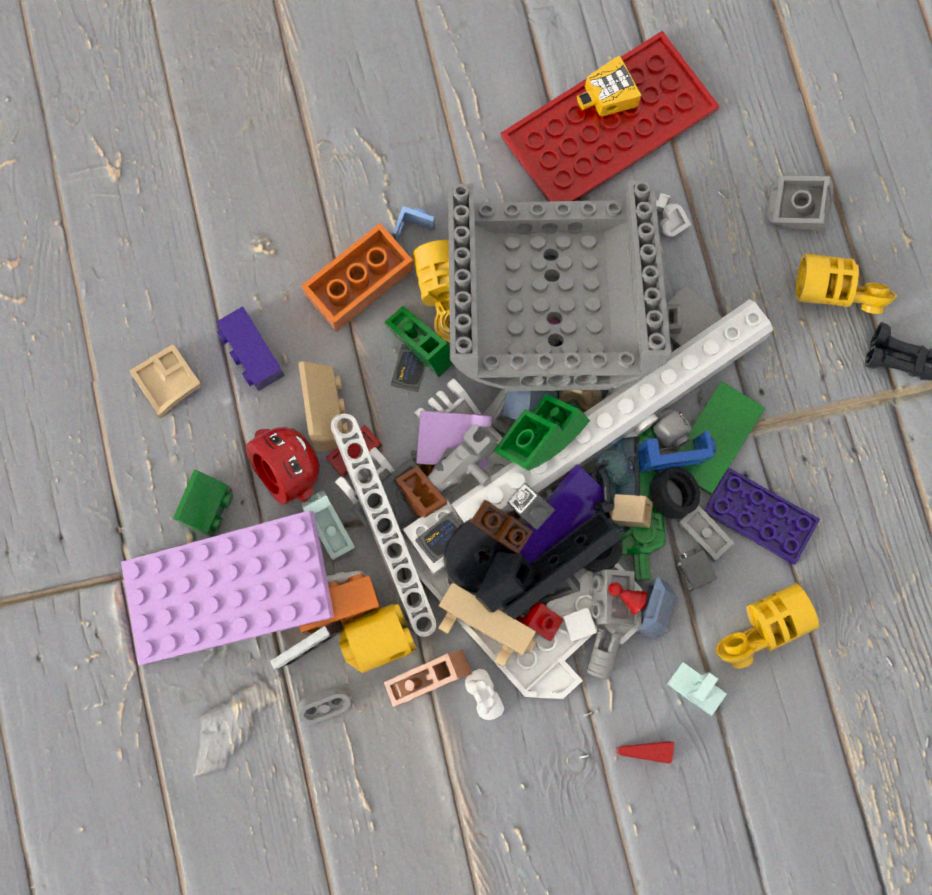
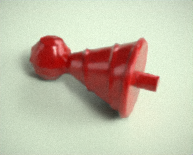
M618 582L611 583L608 591L614 597L620 595V598L630 609L631 614L635 615L642 608H646V591L623 590V587Z

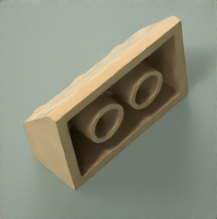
M305 361L298 362L308 434L316 452L337 449L338 445L331 430V421L338 414H346L344 398H339L338 391L343 390L341 376L335 374L333 366ZM343 418L340 419L337 428L339 432L347 433L349 431L348 423H343Z

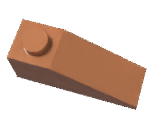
M461 649L447 653L385 681L384 685L393 707H396L469 676L472 672Z

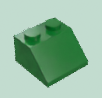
M194 469L173 519L187 528L212 537L214 532H218L222 525L223 518H221L224 508H228L233 499L232 489L227 484Z

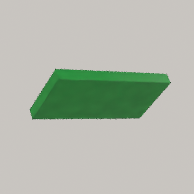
M723 381L719 383L692 426V431L688 435L690 440L676 451V453L694 450L693 439L705 431L710 432V437L714 438L716 444L714 457L699 465L681 467L690 472L697 481L699 488L710 495L717 487L765 410V407Z

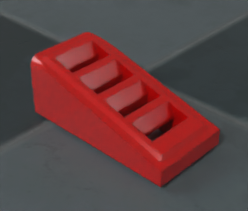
M666 741L620 746L616 748L615 753H617L616 755L670 764L673 758L674 742Z

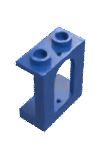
M705 431L693 439L694 450L660 455L658 439H648L636 448L640 472L645 473L666 470L670 467L702 464L714 457L716 452L715 440L713 437H710L709 431Z

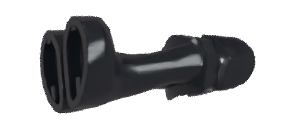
M881 322L871 339L870 346L872 347L867 352L865 367L876 369L879 366L904 371L909 376L918 377L920 380H932V368L924 365L925 362L932 364V349H927L923 345L918 346L906 343L892 337L891 327ZM883 349L909 356L912 359L908 361L885 353Z

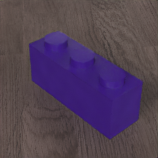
M243 306L216 321L221 328L216 332L224 345L228 342L230 343L233 350L229 353L236 365L242 363L246 371L242 375L249 387L255 385L259 391L285 376Z

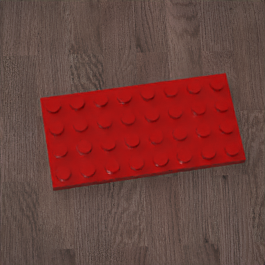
M663 31L621 56L641 94L637 107L605 116H600L594 105L582 110L578 104L577 96L587 92L585 89V79L501 132V138L548 202L577 201L718 111V103Z

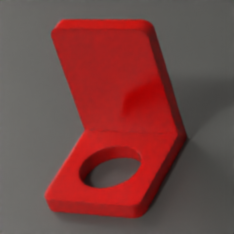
M540 602L531 606L528 615L525 617L520 615L515 619L536 631L537 634L548 641H552L563 622L562 617Z

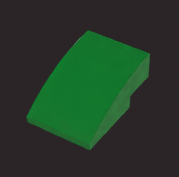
M546 394L533 412L524 409L494 449V452L529 471L549 461L566 448L581 433L590 420L578 408Z

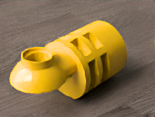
M437 240L419 246L413 251L412 256L421 290L422 302L425 305L436 307L437 314L434 319L435 332L444 341L450 343L449 240Z
M804 253L801 257L796 278V300L798 302L850 307L852 303H862L861 310L873 314H882L885 307L896 300L897 294L890 291L888 286L879 283H866L865 286H857L859 266L856 264L855 259Z
M794 583L747 605L746 611L752 628L724 637L716 645L715 651L721 659L731 663V666L734 668L748 667L754 661L753 655L764 648L772 651L818 629V616L805 591L800 585Z

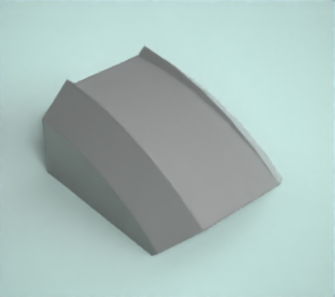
M778 176L770 189L766 215L770 223L796 229L827 231L830 226L833 201V182L831 177Z

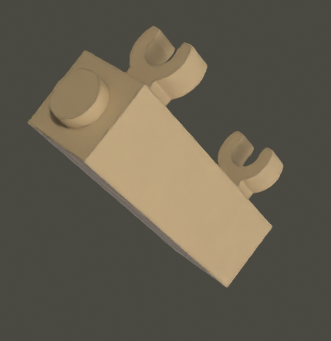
M454 583L451 584L439 604V608L447 612L439 626V630L449 634L454 623L459 619L503 645L494 661L502 667L506 664L512 651L521 657L524 652L531 653L537 642L533 638L536 631L500 610L493 613L489 612L475 598L476 596Z

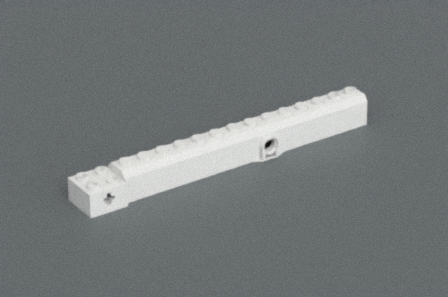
M749 299L673 351L671 357L652 373L632 382L611 387L605 399L583 413L590 420L586 427L566 448L552 459L529 471L514 463H510L491 476V482L487 486L478 485L452 504L446 500L447 505L425 518L420 517L404 528L405 536L435 577L445 570L444 556L433 563L415 539L452 511L463 524L473 518L484 500L489 501L507 515H513L516 511L507 502L524 483L528 484L536 493L542 495L565 479L576 464L582 467L621 439L640 435L658 421L657 416L663 410L766 340L773 331L771 322L756 302Z

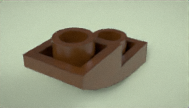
M487 500L482 502L470 521L471 524L517 554L520 553L533 533L531 529L514 517L507 515Z

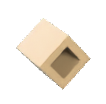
M615 494L614 509L610 512L612 521L619 526L650 528L653 505L650 499L646 496Z

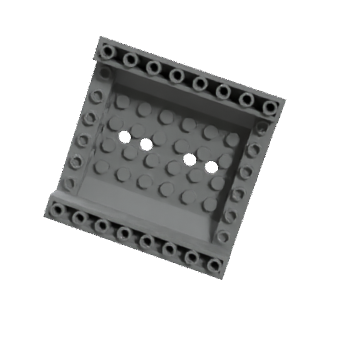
M654 180L628 181L626 199L610 201L474 203V183L448 184L450 360L463 374L483 384L502 388L505 392L611 390L613 386L626 384L652 373L671 357ZM546 255H554L557 259L548 261L544 257ZM549 275H554L558 280L550 282L545 278ZM550 318H558L561 322L557 325L550 324L547 320ZM557 339L562 342V345L554 347L548 342Z

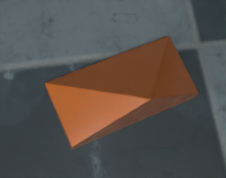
M418 466L395 479L414 515L425 518L447 505L446 499Z

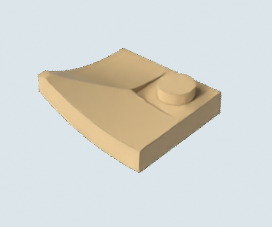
M174 344L129 370L159 418L164 416L184 398L202 387Z

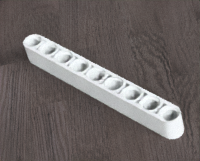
M338 414L331 421V430L408 624L419 636H429L436 629V620L359 425L352 415ZM342 418H347L350 421L351 427L347 433H341L337 428L338 421ZM352 443H357L361 449L359 456L356 458L349 457L347 449ZM362 468H367L370 471V479L365 483L359 482L357 474ZM372 493H377L380 496V503L376 507H369L367 499ZM382 518H388L390 526L385 532H379L377 529V523ZM391 543H398L400 548L395 556L387 554V547ZM404 567L408 568L409 576L403 581L398 580V570ZM412 592H417L419 595L417 603L408 605L407 596ZM424 616L427 617L428 625L423 629H417V620Z

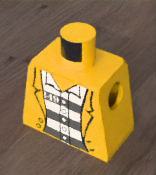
M617 56L586 78L585 89L587 92L578 95L577 101L582 110L594 105L599 115L605 116L637 107L641 94L621 57Z

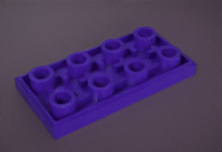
M576 464L547 499L546 502L555 509L547 520L537 530L529 523L526 525L533 533L519 554H522L529 563L596 514L594 505L597 501L603 500V488L582 467Z
M729 467L704 509L712 519L793 565L797 563L820 521L816 516Z

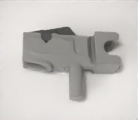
M473 425L462 436L465 440L457 448H447L439 462L427 476L441 493L443 492L445 495H448L462 483V479L467 474H472L484 487L491 482V478L478 466V462L482 458L487 459L494 452L498 444L489 437L482 441L486 436V431L479 425Z

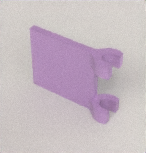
M420 411L416 463L436 465L447 448H457L465 440L462 436L473 425L491 427L492 416L486 414ZM482 458L478 462V466L482 469H488L489 458Z

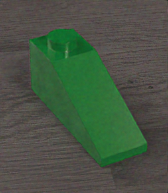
M404 306L384 322L411 352L438 377L453 365L450 360V347L448 343Z

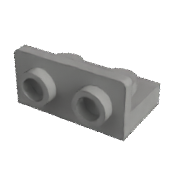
M606 569L594 572L591 583L593 589L591 613L594 625H635V615L631 614L630 609L625 605L620 595L614 597L608 591L609 586L614 582L621 584L623 590L630 589L634 591V571Z

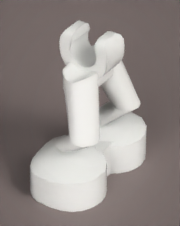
M483 669L472 671V674L467 676L465 680V687L470 694L474 695L477 701L479 716L485 720H493L500 717L504 712V706L497 692L493 690L494 685L488 673Z

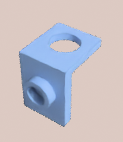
M403 206L393 231V238L398 242L406 221L434 230L435 217L428 215L423 209H410Z

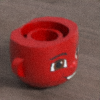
M289 427L256 431L254 438L246 445L247 457L253 470L273 498L282 505L293 502L296 499L304 503L308 501L313 494V486L318 479L320 469L319 460L311 444L299 431Z

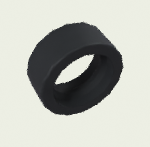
M670 467L655 475L650 482L649 493L651 501L656 510L667 518H681L696 510L700 503L698 483L694 476L686 469ZM667 480L673 481L680 489L683 498L682 506L677 505L671 499L667 489Z

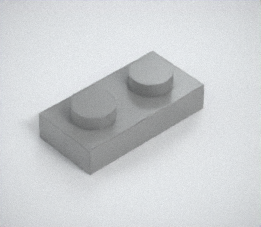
M699 505L696 510L687 514L678 523L713 561H716L734 544L729 536Z

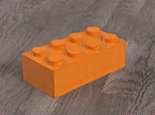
M379 223L302 284L301 287L307 299L337 332L413 271V259L383 225Z

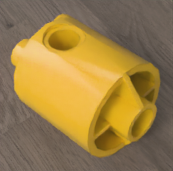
M392 603L343 624L344 629L341 633L339 646L345 661L361 673H366L413 653L412 650L417 649L408 627L403 629V626H406L407 623L398 603L395 605Z

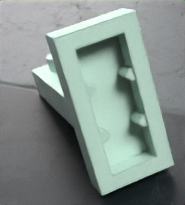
M324 489L312 495L305 503L301 502L305 512L314 511L318 535L332 560L355 548Z
M681 662L667 683L668 686L710 716L714 714L727 693L715 685L718 678L711 673L700 675L684 662Z

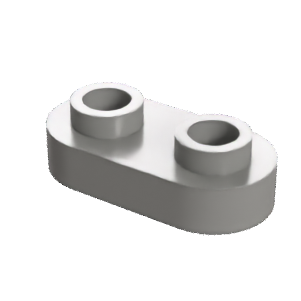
M330 688L300 701L297 707L299 719L305 724L318 723L347 711L351 705V700L345 688Z

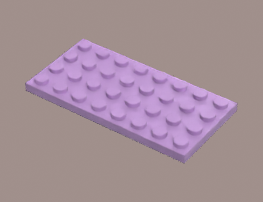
M314 511L298 513L121 562L138 665H147L335 618Z

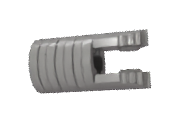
M600 626L587 673L598 678L610 679L622 633L615 631L611 637L609 648L603 646L607 629Z

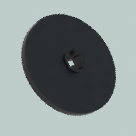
M471 519L461 524L450 536L444 552V565L447 574L457 586L467 591L478 592L497 552L516 553L471 524ZM481 550L483 552H486V555L484 557L479 555V552Z

